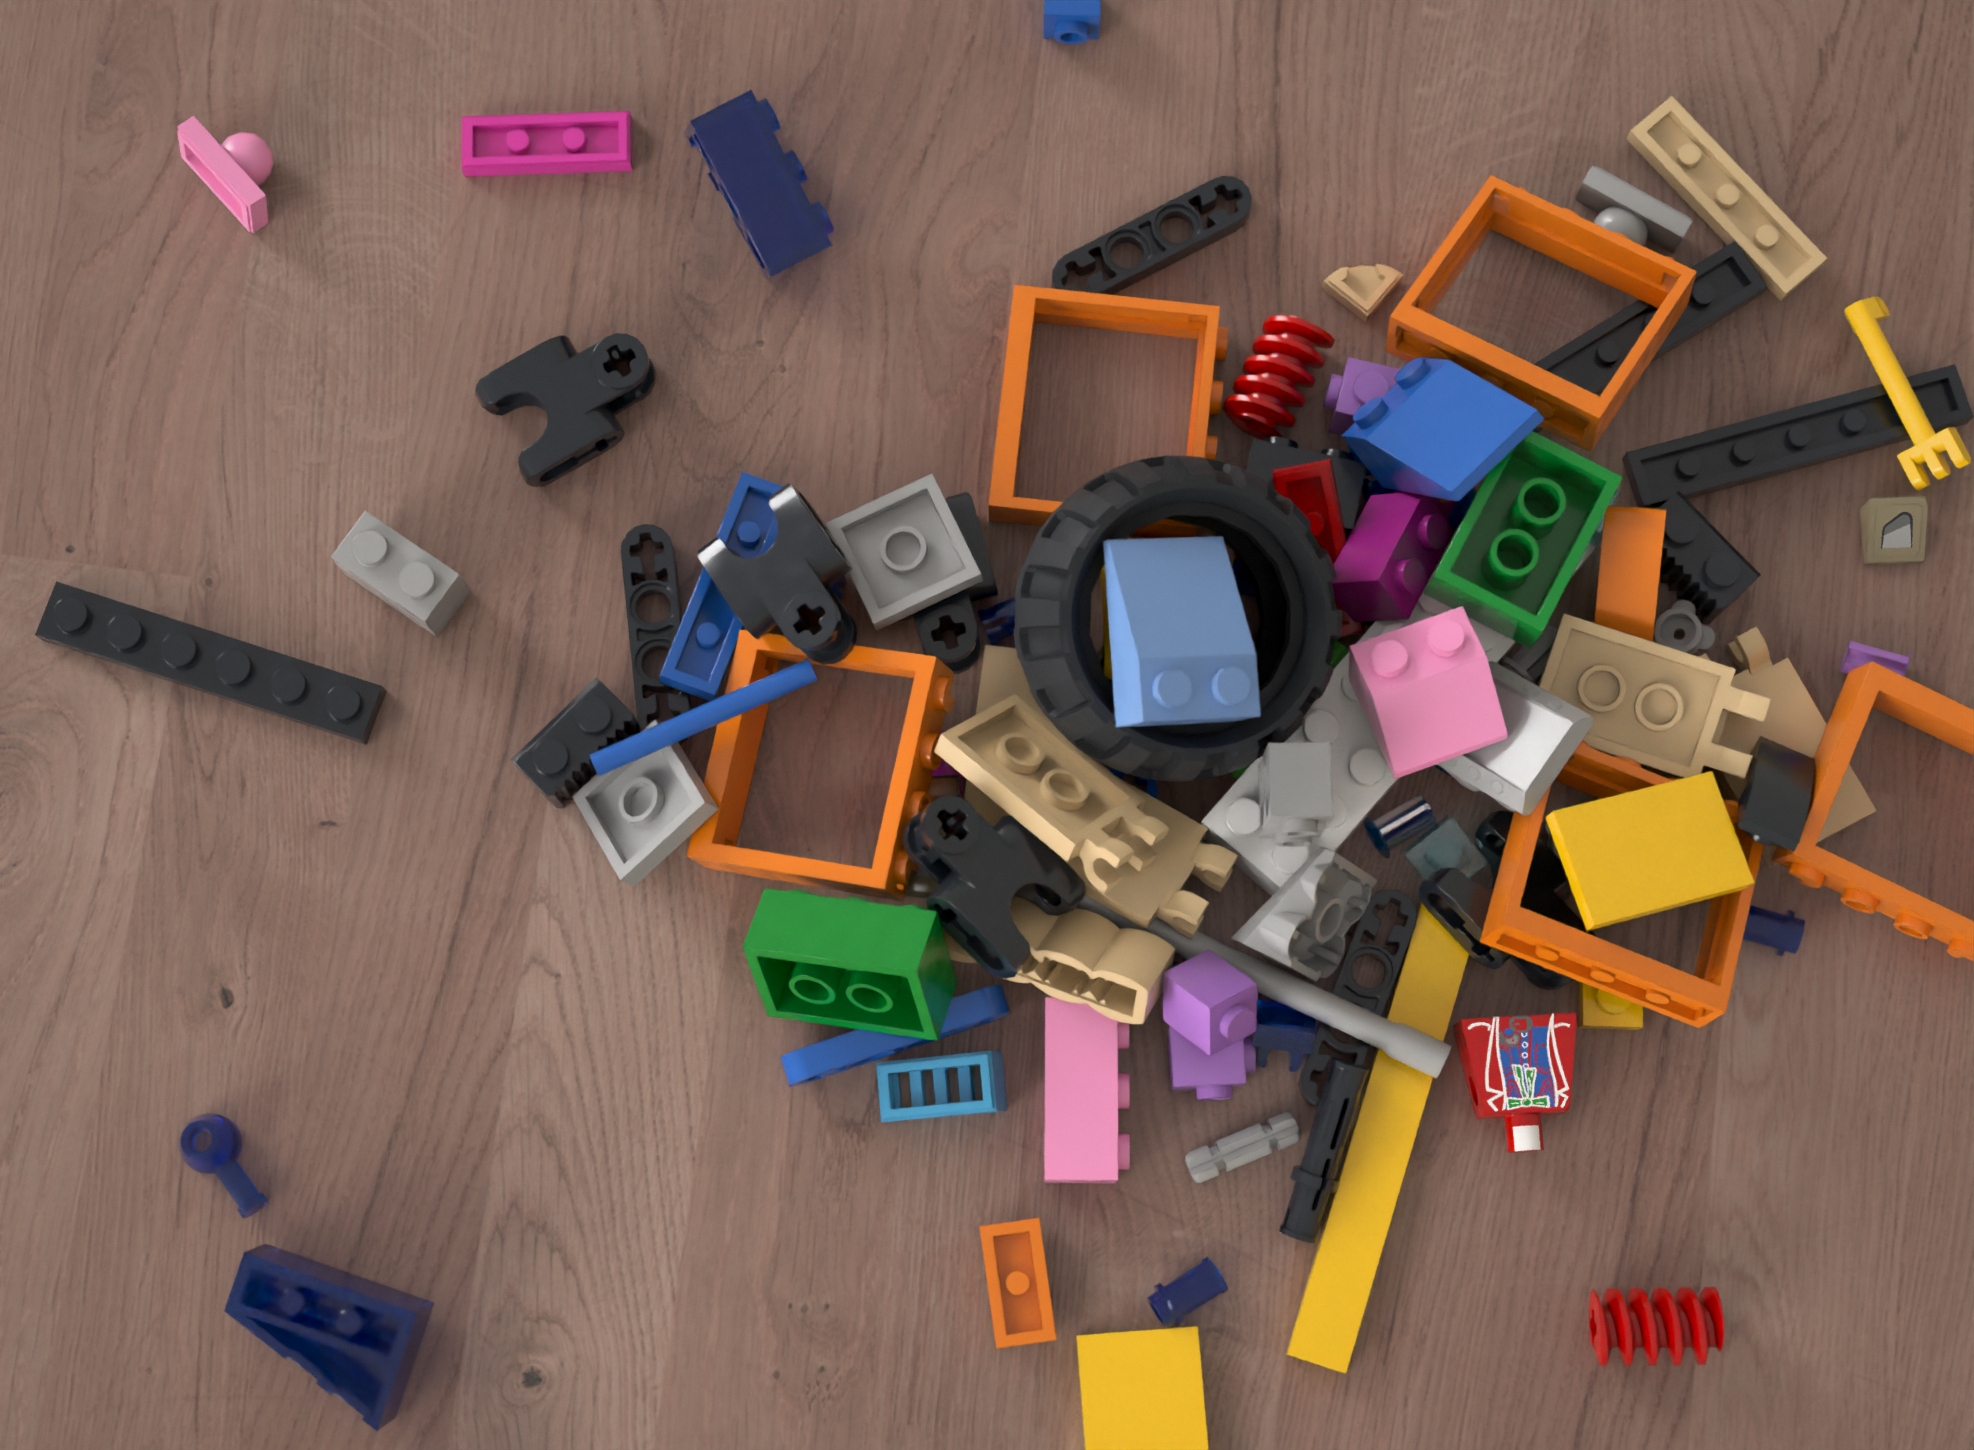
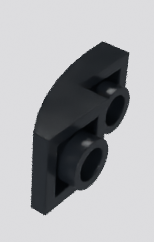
M1760 736L1750 753L1752 759L1749 765V782L1738 800V828L1744 830L1750 838L1766 846H1775L1777 844L1795 851L1800 842L1810 804L1815 759Z

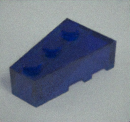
M749 90L691 120L684 134L692 147L697 145L711 171L708 173L712 184L716 191L720 190L734 215V223L768 280L830 247L832 244L827 235L834 232V228L822 204L819 201L811 204L801 183L808 179L797 155L792 149L784 153L774 132L780 130L781 126L770 103L766 98L757 101L753 91Z

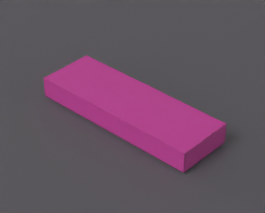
M630 111L462 116V171L465 177L633 171L632 116Z

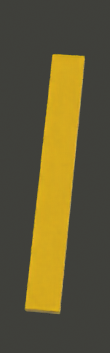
M1420 902L1416 925L1404 955L1386 1019L1394 1023L1406 1024L1444 1042L1469 953L1431 915L1422 902ZM1377 1048L1338 1177L1340 1180L1338 1190L1332 1197L1286 1355L1346 1374L1433 1079L1432 1076L1389 1057L1379 1048Z

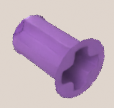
M1849 640L1842 659L1840 672L1848 674L1850 670L1873 661L1905 676L1910 650L1906 656Z

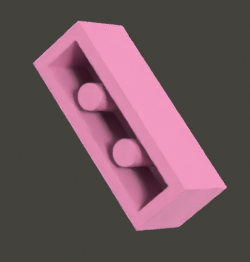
M1045 997L1044 1183H1117L1118 1170H1129L1130 1166L1129 1133H1118V1109H1129V1073H1118V1049H1129V1024L1104 1016L1093 1009L1088 1003H1070L1054 997Z

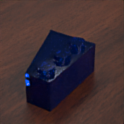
M265 1243L244 1252L224 1311L284 1359L288 1357L318 1380L316 1382L317 1385L330 1395L335 1393L364 1416L362 1418L364 1422L378 1431L397 1416L434 1302Z

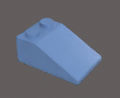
M1223 536L1103 541L1116 727L1232 722L1260 717L1256 652Z

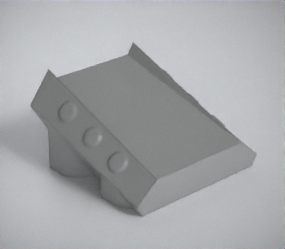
M1490 661L1488 663L1506 725L1507 739L1437 765L1445 769L1463 787L1471 791L1481 790L1493 797L1501 806L1513 812L1517 811L1522 815H1530L1592 727L1593 718L1591 715Z
M1320 847L1231 939L1317 982L1319 977L1327 978L1337 969L1345 951L1344 936L1351 924H1354L1363 916L1370 902L1372 889L1377 879L1336 852L1326 847Z

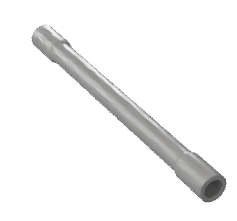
M1086 895L1076 907L1099 914L1119 928H1133L1152 933L1175 948V954L1188 960L1210 949L1257 983V992L1383 1050L1389 1057L1436 1079L1451 1049L1449 1044L1406 1024L1394 1023L1199 931H1196L1193 938L1189 939L1157 917L1154 918L1149 928L1145 930Z

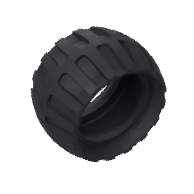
M1160 456L1134 461L1111 469L1077 489L1051 514L1036 535L1025 563L1021 568L1015 591V630L1013 631L1016 652L1029 684L1030 692L1044 715L1069 742L1091 758L1123 773L1152 780L1195 781L1221 776L1246 767L1262 757L1268 743H1284L1303 724V717L1316 699L1323 696L1333 673L1330 661L1336 639L1341 638L1342 610H1338L1336 607L1332 580L1337 575L1328 551L1319 545L1310 530L1311 524L1308 518L1290 499L1279 494L1266 484L1261 477L1240 467L1203 457ZM1163 519L1204 528L1215 537L1223 536L1225 545L1236 553L1255 587L1260 619L1254 647L1257 660L1260 717L1232 722L1116 727L1113 683L1104 674L1090 637L1091 594L1105 565L1103 541L1127 539L1137 529Z

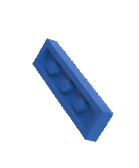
M742 472L716 537L721 538L727 548L737 552L744 559L755 558L765 553L773 545L778 534V522L775 513L768 504L769 497L783 486ZM704 567L661 670L659 683L712 701L717 698L733 658L740 629L744 630L745 627L737 618Z

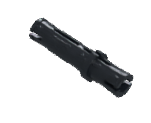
M1334 1057L1330 1061L1331 1066L1318 1109L1314 1116V1122L1300 1166L1295 1165L1290 1176L1295 1181L1283 1223L1279 1228L1282 1234L1309 1243H1317L1318 1231L1330 1192L1336 1193L1340 1180L1335 1177L1352 1125L1360 1093L1369 1069L1364 1066Z

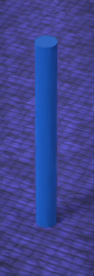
M809 659L803 660L590 754V759L598 776L604 775L813 683L818 679Z

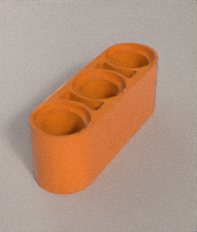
M1608 505L1603 524L1595 624L1653 642L1666 510Z

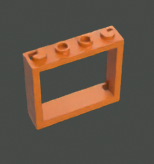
M1490 175L1390 315L1385 351L1408 363L1420 357L1449 359L1537 409L1544 418L1538 425L1539 427L1591 452L1685 311L1697 271L1674 261L1672 257L1663 256L1635 243L1621 233L1612 232L1590 222L1570 209L1558 207L1528 193L1522 187L1518 188ZM1491 229L1658 308L1601 396L1587 391L1431 315Z
M1014 285L988 504L989 521L1043 526L1051 514L1063 503L1014 497L1034 322L1198 339L1186 456L1216 460L1218 436L1207 435L1209 415H1220L1223 381L1213 380L1214 361H1225L1228 343V328L1218 327L1220 306ZM1163 519L1137 529L1130 536L1145 538L1195 537L1198 527Z
M740 629L725 695L776 673L779 660L801 662L809 659L810 663L815 665L914 678L872 869L736 847L769 702L717 724L704 785L719 809L692 833L686 857L712 870L904 902L911 871L918 872V865L910 859L904 848V828L912 817L924 811L926 806L931 803L928 789L932 771L938 769L942 758L934 750L941 735L945 712H950L955 703V698L950 695L954 672L936 656L854 645L853 650L845 659L835 664L823 665L812 661L801 649L796 648L785 638L784 635L767 633L757 640L748 630Z
M1871 661L1849 671L1813 757L1815 759L1812 794L1799 844L1795 851L1777 845L1771 860L1788 868L1789 874L1799 878L1798 883L1812 888H1821L1824 885L1841 893L1840 901L1846 906L1868 914H1874L1875 911L1881 912L1895 919L1893 926L1902 933L1919 939H1928L1931 936L1947 944L1948 948L1946 951L1955 958L1965 957L1974 962V921L1816 846L1872 707L1974 756L1973 709Z
M1582 740L1555 780L1603 799L1678 780V778L1662 777L1643 769L1640 763L1631 758L1610 756L1588 747V744ZM1551 786L1530 815H1522L1514 811L1480 942L1696 1028H1701L1726 1013L1755 883L1747 889L1711 899L1693 976L1520 907ZM1723 800L1753 880L1756 882L1764 845L1756 842L1744 830L1738 828V802Z

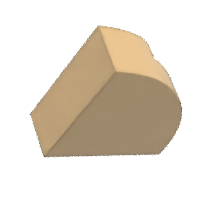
M1376 264V266L1359 265L1349 268L1347 266L1338 269L1323 281L1322 289L1366 323L1398 286L1403 274L1382 264Z

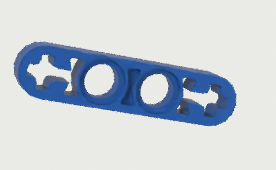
M997 984L952 998L938 1040L988 1024L1009 1015L1011 1011L1002 985ZM857 1029L794 1050L783 1055L780 1059L789 1087H794L910 1050L935 1040Z

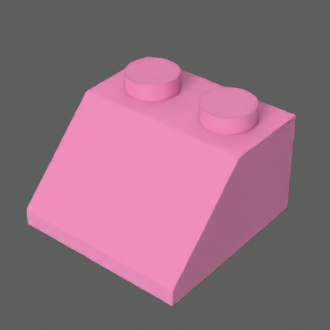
M1463 606L1349 646V681L1394 779L1507 739L1508 733L1488 659Z

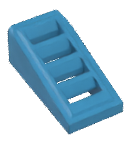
M982 1051L876 1063L882 1123L1007 1111L1003 1056L999 1051ZM974 1066H980L983 1100L976 1101ZM957 1068L960 1096V1102L951 1103L948 1069ZM932 1070L935 1105L927 1106L924 1071ZM909 1072L912 1107L902 1108L899 1073Z

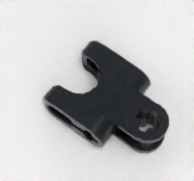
M612 334L580 353L576 351L569 337L557 336L540 343L481 378L476 385L475 396L481 406L494 415L503 416L524 406H537L547 412V427L542 436L532 445L521 451L518 459L519 470L526 484L534 487H544L607 452L622 440L624 431L615 415L642 401L651 393L656 381V371L651 359L648 357L645 346L637 338L629 334ZM625 361L632 372L622 377L616 366Z
M788 483L769 497L768 504L775 513L778 522V534L773 545L765 553L755 558L744 559L737 552L727 548L721 538L716 537L698 550L697 556L737 618L755 639L759 640L778 625L785 638L796 648L801 649L812 661L823 665L835 664L845 659L853 650L857 641V627L831 585L853 570V567L809 501ZM819 624L823 628L820 632L817 629V626Z
M968 492L949 496L945 501L981 572L983 581L894 622L898 623L914 618L924 655L936 656L954 674H960L970 669L977 661L981 650L980 637L971 602L998 595L972 496ZM954 630L958 646L947 649L943 641V633Z
M947 795L938 797L927 805L925 810L912 817L904 828L903 844L906 853L914 863L919 865L939 885L927 898V909L937 911L942 928L981 967L994 977H1015L1024 967L1030 955V944L1014 924L1010 912L1014 896L1028 899L1047 915L1055 916L1073 911L1085 896V883L1076 871L1061 856L1010 815L1002 816L992 827L969 802L961 797ZM958 816V817H959V820L956 821V820H955L954 818H952V817ZM940 828L945 832L943 838L938 833ZM928 845L930 849L926 850L924 846Z
M1505 810L1492 812L1481 823L1475 834V845L1491 866L1493 874L1492 887L1486 888L1477 885L1457 868L1447 867L1432 872L1419 887L1420 901L1470 956L1480 964L1491 969H1499L1510 958L1525 974L1527 979L1538 988L1546 990L1560 989L1571 982L1573 978L1550 969L1543 970L1540 965L1480 942L1514 814ZM1538 837L1520 907L1597 937L1592 930L1586 931L1583 921L1564 902L1573 892L1562 862Z

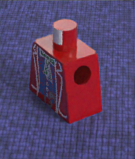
M1576 1013L1461 1019L1453 1025L1454 1038L1474 1114L1477 1119H1505L1508 1153L1543 1151L1541 1116L1560 1115L1569 1111L1577 1023Z

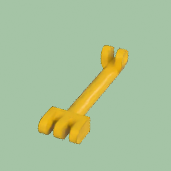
M1874 296L1859 300L1848 306L1844 310V314L1854 334L1858 335L1914 444L1913 447L1897 455L1913 487L1920 491L1930 485V479L1922 465L1925 461L1932 474L1938 480L1951 474L1950 467L1942 453L1947 450L1957 468L1961 469L1970 464L1971 457L1955 427H1948L1937 434L1934 432L1878 322L1890 316L1884 301L1880 297Z

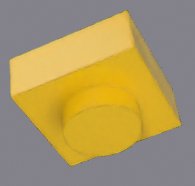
M1579 981V1028L1639 1030L1643 1028V1006Z

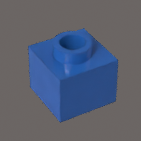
M1044 0L1043 38H1055L1056 41L1063 44H1080L1088 39H1099L1101 0Z

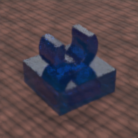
M1257 999L1256 1032L1252 1033V1046H1256L1258 1067L1265 1068L1269 1052L1277 1049L1290 1053L1289 1071L1297 1072L1302 1064V1053L1312 1055L1316 1036L1315 1019L1282 1003Z

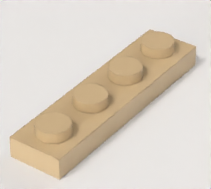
M1673 96L1668 98L1630 130L1626 138L1629 143L1727 245L1734 241L1737 243L1767 288L1780 301L1822 267L1828 259Z

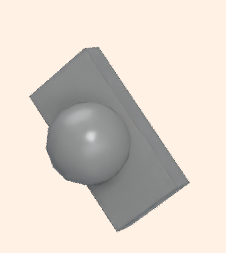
M1598 166L1591 167L1575 197L1577 201L1600 213L1594 220L1595 224L1612 232L1621 233L1631 241L1644 247L1648 239L1673 254L1693 222L1687 215Z

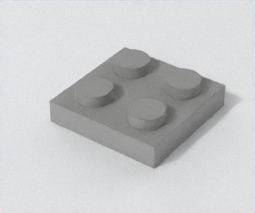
M929 474L826 523L829 532L853 567L849 574L876 631L983 581L981 572L933 474Z
M654 720L644 730L656 726L661 722ZM678 742L604 775L598 776L596 774L572 796L620 881L633 887L719 809Z

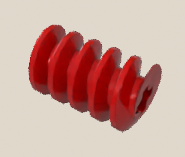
M1272 315L1265 319L1262 327L1264 335L1256 338L1252 347L1254 355L1246 358L1242 370L1245 375L1236 378L1232 388L1235 395L1227 397L1223 405L1225 415L1235 426L1244 433L1260 440H1265L1268 436L1283 437L1274 429L1276 425L1287 428L1294 426L1296 419L1284 408L1286 405L1303 408L1306 401L1294 387L1295 385L1304 388L1313 387L1315 378L1304 370V367L1322 368L1325 359L1314 350V347L1331 349L1335 342L1334 338L1325 330L1299 317Z
M1691 1287L1679 1288L1673 1299L1667 1288H1655L1649 1301L1646 1292L1642 1288H1631L1624 1301L1622 1293L1618 1288H1607L1603 1293L1601 1303L1597 1293L1592 1289L1589 1298V1332L1600 1366H1607L1611 1349L1618 1348L1624 1366H1632L1636 1348H1643L1648 1365H1657L1660 1349L1667 1348L1672 1364L1681 1365L1685 1348H1692L1697 1365H1706L1710 1347H1716L1719 1352L1723 1347L1724 1317L1717 1289L1715 1287H1704L1699 1298H1697L1696 1293Z

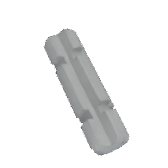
M1284 1112L1266 1120L1267 1125L1261 1127L1260 1123H1257L1216 1140L1214 1147L1208 1148L1207 1145L1188 1152L1185 1156V1162L1192 1179L1196 1183H1202L1218 1176V1171L1225 1168L1226 1172L1267 1156L1272 1153L1271 1149L1274 1147L1281 1150L1296 1144L1301 1139V1133L1295 1118L1290 1112Z

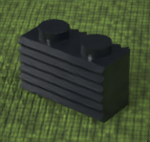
M1678 491L1658 508L1666 510L1660 582L1669 583L1668 591H1677V599H1685V601H1689L1695 606V615L1701 616V624H1710L1738 599L1761 574Z
M596 677L529 741L511 761L556 808H565V800H573V792H578L582 788V784H586L590 780V776L597 774L590 759V754L640 733V727L633 713Z

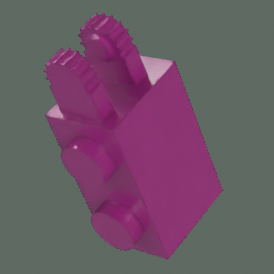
M1395 490L1392 494L1370 496L1333 565L1337 575L1332 580L1335 599L1354 622L1404 620L1410 618L1455 531L1448 521V517L1455 505L1454 500Z

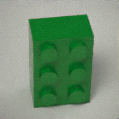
M1531 431L1484 478L1424 594L1452 609L1463 606L1468 617L1531 648L1547 625L1623 477Z
M764 889L742 947L769 1017L938 1041L957 984L937 911L927 910L917 905H904L901 907L871 903L858 897L841 899L812 895L809 892L797 889L790 891Z

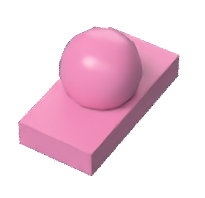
M194 116L180 124L177 133L183 160L248 231L255 233L267 225L269 218L266 194L258 187L270 176L274 165L273 153L266 141L256 134L239 132L227 137L220 145Z

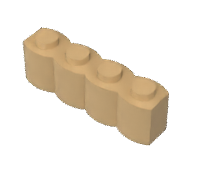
M1017 896L1013 897L1010 910L1012 919L1020 933L1029 942L1030 955L1024 967L1015 977L1003 979L1017 983H1033L1041 991L1062 1001L1078 1004L1088 1003L1099 1013L1119 1022L1128 1024H1143L1163 992V973L1172 968L1175 948L1162 938L1143 930L1133 928L1119 929L1108 919L1088 910L1075 908L1073 911L1062 915H1047L1028 899ZM942 928L951 960L975 963L976 961Z

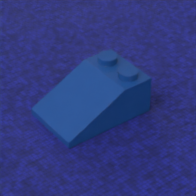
M1420 357L1410 361L1398 371L1394 378L1396 384L1382 398H1373L1356 411L1353 416L1355 423L1342 437L1383 488L1459 501L1535 429L1544 418L1537 409L1449 359Z

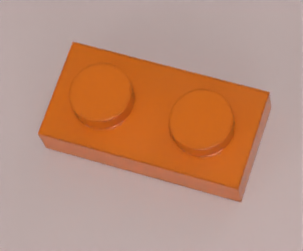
M1033 1218L979 1226L996 1349L1057 1340L1040 1219Z

